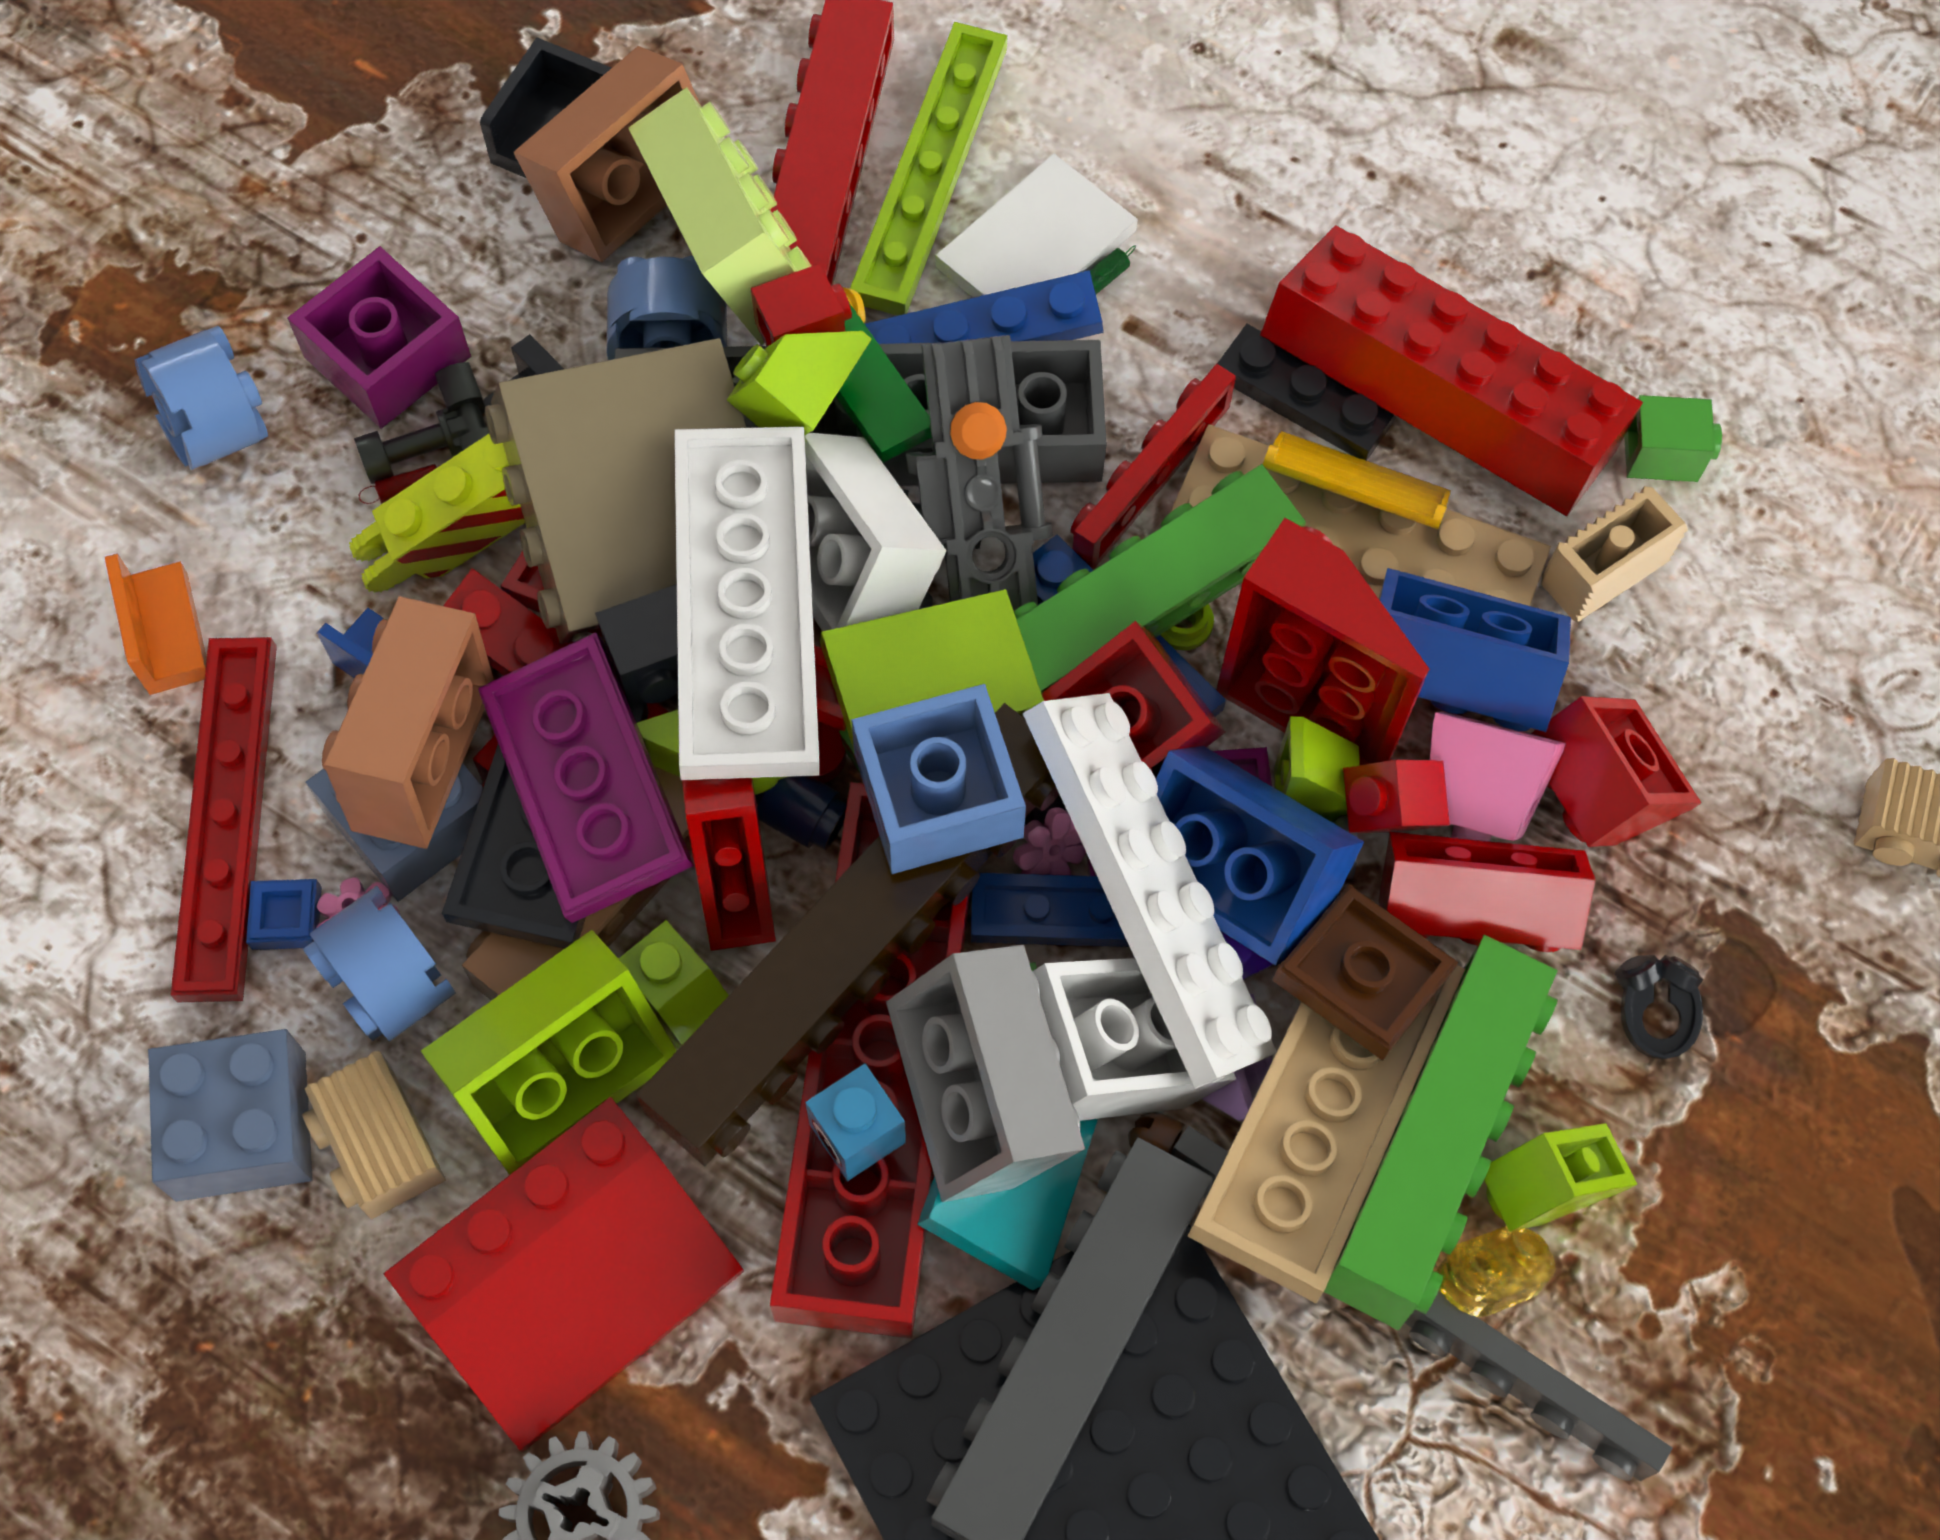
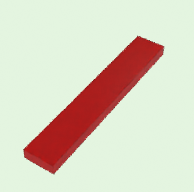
M272 637L209 638L171 987V996L177 1003L243 1001L249 946L246 940L251 881H255L277 646Z

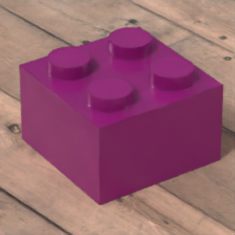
M381 246L287 317L304 358L380 429L438 384L435 376L436 372L449 365L466 362L471 357L459 317Z

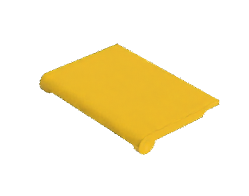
M1283 431L1278 434L1273 445H1269L1263 461V466L1267 470L1435 529L1440 527L1451 492L1449 489Z

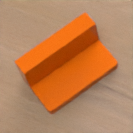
M118 553L106 556L105 562L126 659L149 695L204 680L207 656L188 573L181 561L131 575Z

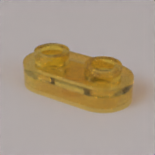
M1507 1226L1457 1244L1450 1255L1447 1254L1436 1272L1443 1275L1439 1289L1452 1305L1469 1315L1485 1317L1537 1296L1554 1276L1556 1264L1548 1244L1539 1234L1525 1228L1509 1232Z

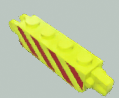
M487 434L372 510L376 522L362 530L361 534H356V537L351 538L352 541L349 542L352 555L357 561L361 560L363 562L367 560L369 562L372 559L376 560L373 565H369L367 569H364V573L361 574L365 588L369 592L373 591L375 593L379 591L381 593L384 590L388 591V589L394 588V585L402 583L414 574H418L426 579L444 576L525 523L520 504L512 506L505 491L502 469L508 467L509 464L503 443L494 444L490 434Z

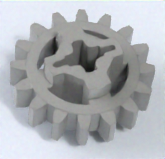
M586 1431L578 1432L574 1449L567 1450L556 1436L549 1439L551 1457L542 1462L537 1456L528 1452L523 1457L526 1466L532 1472L527 1480L508 1478L505 1484L519 1497L517 1505H507L499 1508V1516L506 1521L516 1523L517 1530L509 1533L502 1540H537L533 1524L534 1510L546 1516L551 1531L548 1540H650L641 1532L642 1524L660 1520V1511L655 1507L643 1505L642 1498L656 1490V1485L651 1477L633 1479V1475L638 1471L642 1461L633 1452L618 1462L616 1457L618 1455L619 1443L612 1437L608 1436L598 1451L593 1450L591 1437ZM581 1466L576 1478L557 1486L548 1483L560 1472L572 1467ZM614 1476L618 1479L625 1492L627 1519L613 1512L608 1498L613 1487L611 1482ZM588 1496L587 1505L608 1525L604 1527L595 1522H592L591 1525L579 1522L575 1526L574 1531L571 1532L573 1523L553 1503L558 1502L565 1506L569 1504L581 1506Z

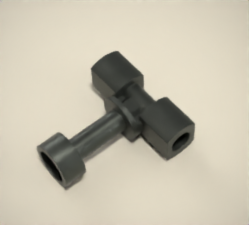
M469 362L449 365L435 373L447 407L436 411L439 420L438 424L383 442L378 431L354 438L371 484L393 476L392 464L446 446L449 447L451 455L454 457L489 434L488 427H486L482 416L485 413V404Z

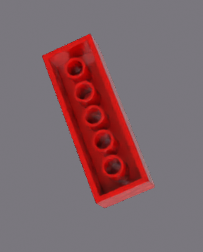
M1337 225L1279 282L1260 336L1309 365L1319 368L1324 374L1358 394H1363L1376 402L1380 407L1566 517L1616 453L1643 404L1641 400L1625 392L1617 384L1602 379L1571 361L1565 354L1550 349L1519 331L1511 323L1496 318L1467 301L1462 295L1444 288L1418 273L1410 265L1397 261L1366 243L1358 235L1349 233Z

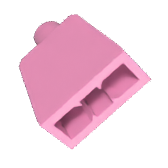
M1436 712L1433 720L1430 760L1443 761L1449 824L1454 825L1451 838L1491 841L1492 836L1511 841L1522 838L1563 754L1566 743L1508 729L1458 714Z

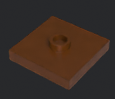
M1349 884L1279 966L1272 981L1383 1061L1451 976L1459 962Z

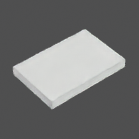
M1052 154L935 255V267L973 298L1091 270L1136 232L1138 219L1056 154Z

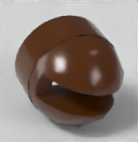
M1158 1112L1143 1114L1135 1121V1128L1128 1133L1130 1148H1132L1137 1137L1159 1149L1172 1154L1174 1146L1182 1135L1185 1124L1169 1115Z

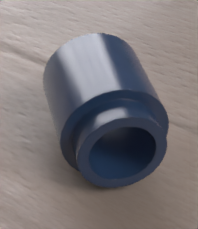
M812 776L786 777L778 780L777 784L771 789L755 795L759 821L807 848L815 844L826 851L832 845L844 825L847 803L839 800L840 792Z

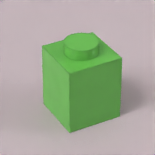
M1639 395L1638 399L1643 404L1624 437L1626 477L1698 482L1710 460L1718 458L1722 445L1721 425L1713 423L1712 399Z

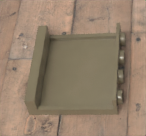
M720 338L498 382L491 400L492 405L485 407L486 423L492 442L494 444L503 443L509 464L508 467L502 469L505 491L512 506L520 504L527 527L520 529L522 551L529 567L538 566L544 590L537 592L540 614L547 629L555 627L560 644L570 642L575 634L599 629L595 615L596 612L677 584L675 429L746 428L743 414L727 401L735 387Z

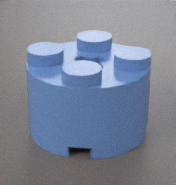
M693 255L683 259L676 257L644 259L633 256L622 260L618 264L617 274L610 282L607 292L608 360L615 359V349L673 348L717 338L721 339L723 347H727V304L703 276Z
M219 326L200 331L135 359L136 370L147 397L153 396L159 412L155 416L174 452L185 467L189 466L190 470L207 465L268 437L266 426L256 409L257 406L262 405L258 389L247 371L236 374L230 363V360L234 359L232 348Z
M375 886L310 932L309 935L314 941L303 948V951L332 988L343 981L354 996L345 1001L343 1005L366 1036H369L374 1041L383 1034L390 1042L455 995L456 992L447 979L434 986L432 982L441 976L434 966L436 963L391 903L378 910V908L387 903V900L378 886Z

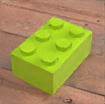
M590 930L421 1050V1053L478 1134L510 1175L609 1097H612L617 1104L656 1074L677 1050L627 967L596 933Z

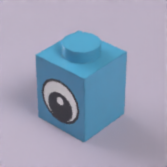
M863 1064L805 1102L809 1125L847 1181L906 1143L905 1120L866 1064Z

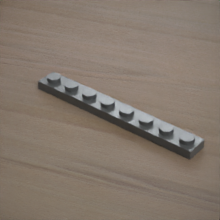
M1188 1126L1174 1146L1171 1155L1212 1177L1206 1194L1203 1197L1206 1198L1228 1151ZM1440 1292L1437 1293L1426 1314L1414 1310L1405 1322V1324L1412 1328L1409 1332L1410 1337L1421 1347L1441 1357H1445L1447 1353H1450L1472 1368L1469 1375L1482 1388L1503 1398L1511 1394L1533 1409L1530 1416L1539 1426L1563 1439H1568L1572 1435L1595 1451L1592 1458L1600 1467L1620 1479L1630 1481L1632 1477H1635L1637 1480L1642 1481L1659 1473L1673 1447Z

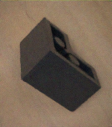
M536 37L480 119V126L490 163L526 178L513 152L607 73L611 67Z

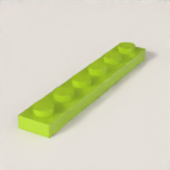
M954 22L850 286V289L855 290L861 296L864 307L897 316L907 314L1005 57L1008 35Z

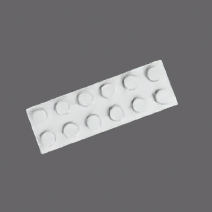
M804 427L675 429L680 780L819 776V741Z
M1110 693L1042 701L1022 713L1194 1088H1199L1276 1054L1277 1051L1271 1040L1272 1030L1269 1020L1263 1010L1254 1004L1242 978L1243 967L1241 960L1233 947L1225 942L1213 916L1214 904L1206 888L1197 882L1185 856L1186 845L1179 829L1169 821L1157 796L1158 785L1156 778L1150 768L1141 761L1129 736L1130 724L1124 711L1118 704L1113 702Z

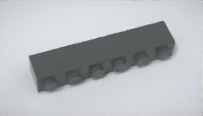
M1137 1137L1128 1156L1117 1150L1114 1152L1097 1185L1099 1189L1107 1192L1095 1216L1083 1210L1065 1243L1064 1248L1074 1253L1062 1277L1050 1271L1035 1297L1031 1309L1041 1314L1036 1326L1028 1339L1018 1333L1014 1336L996 1372L1007 1377L997 1398L993 1403L982 1397L964 1428L962 1436L972 1442L959 1468L946 1462L926 1499V1502L937 1507L931 1518L934 1528L955 1540H1024L1205 1196L1212 1180L1211 1176Z

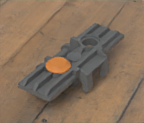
M1010 335L921 345L933 452L921 453L918 451L906 453L907 471L909 474H914L918 477L923 519L947 550L945 553L950 602L1006 589L1013 611L1029 602H1035L1038 605L1032 544H1034V540L1053 536L1052 523L1045 522L1037 439L1043 438L1041 424L1019 425ZM1013 446L1021 518L1020 525L1005 526L997 454L1001 447ZM996 537L1004 544L1005 559L997 569L981 571L974 565L972 559L973 549L981 539Z

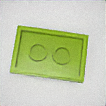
M1006 589L821 632L819 641L853 750L851 719L970 687L986 685L994 712L1006 703L1024 717L1022 713L1044 701Z

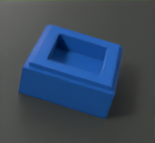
M318 880L251 881L246 943L252 950L305 948L314 941L309 933L316 929L320 921L317 903L321 897L322 886Z

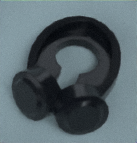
M1641 955L1625 961L1615 971V976L1619 985L1624 989L1620 1007L1621 1023L1630 1043L1637 1051L1644 1055L1660 1060L1678 1057L1688 1051L1696 1042L1703 1022V1005L1698 987L1704 979L1699 975V971L1676 956L1669 957L1664 955L1658 960L1655 955ZM1662 978L1668 983V1002L1677 1010L1679 1024L1674 1034L1668 1038L1657 1039L1647 1033L1643 1026L1642 1018L1647 1006L1654 1002V984Z

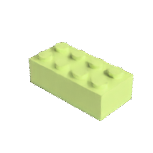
M686 87L628 127L701 273L759 344L762 345L764 341L755 324L751 288L811 267V264L798 246L792 250L789 246L797 241V238L778 210L773 213L770 209L776 206L777 202L758 174L754 177L751 175L758 170V167L739 139L735 142L730 137L725 139L724 136L729 134L730 130L711 102L701 107Z

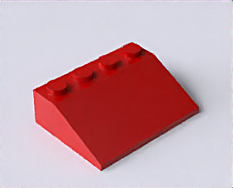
M1284 518L1243 578L1216 690L1228 701L1283 733L1286 731L1290 716L1305 717L1358 745L1359 765L1392 759L1427 677L1429 667L1344 550L1333 545L1331 540L1321 531L1308 526L1301 527Z
M609 1097L383 1274L519 1451L524 1452L744 1272V1269L654 1149L612 1097Z

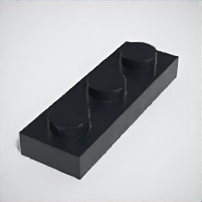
M1246 323L1217 363L1236 375L1234 389L1348 454L1367 461L1395 422L1396 416L1363 394H1358L1324 374L1319 368L1309 365L1260 336V330Z

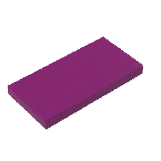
M596 632L478 688L562 913L568 921L574 923L694 866L604 641Z

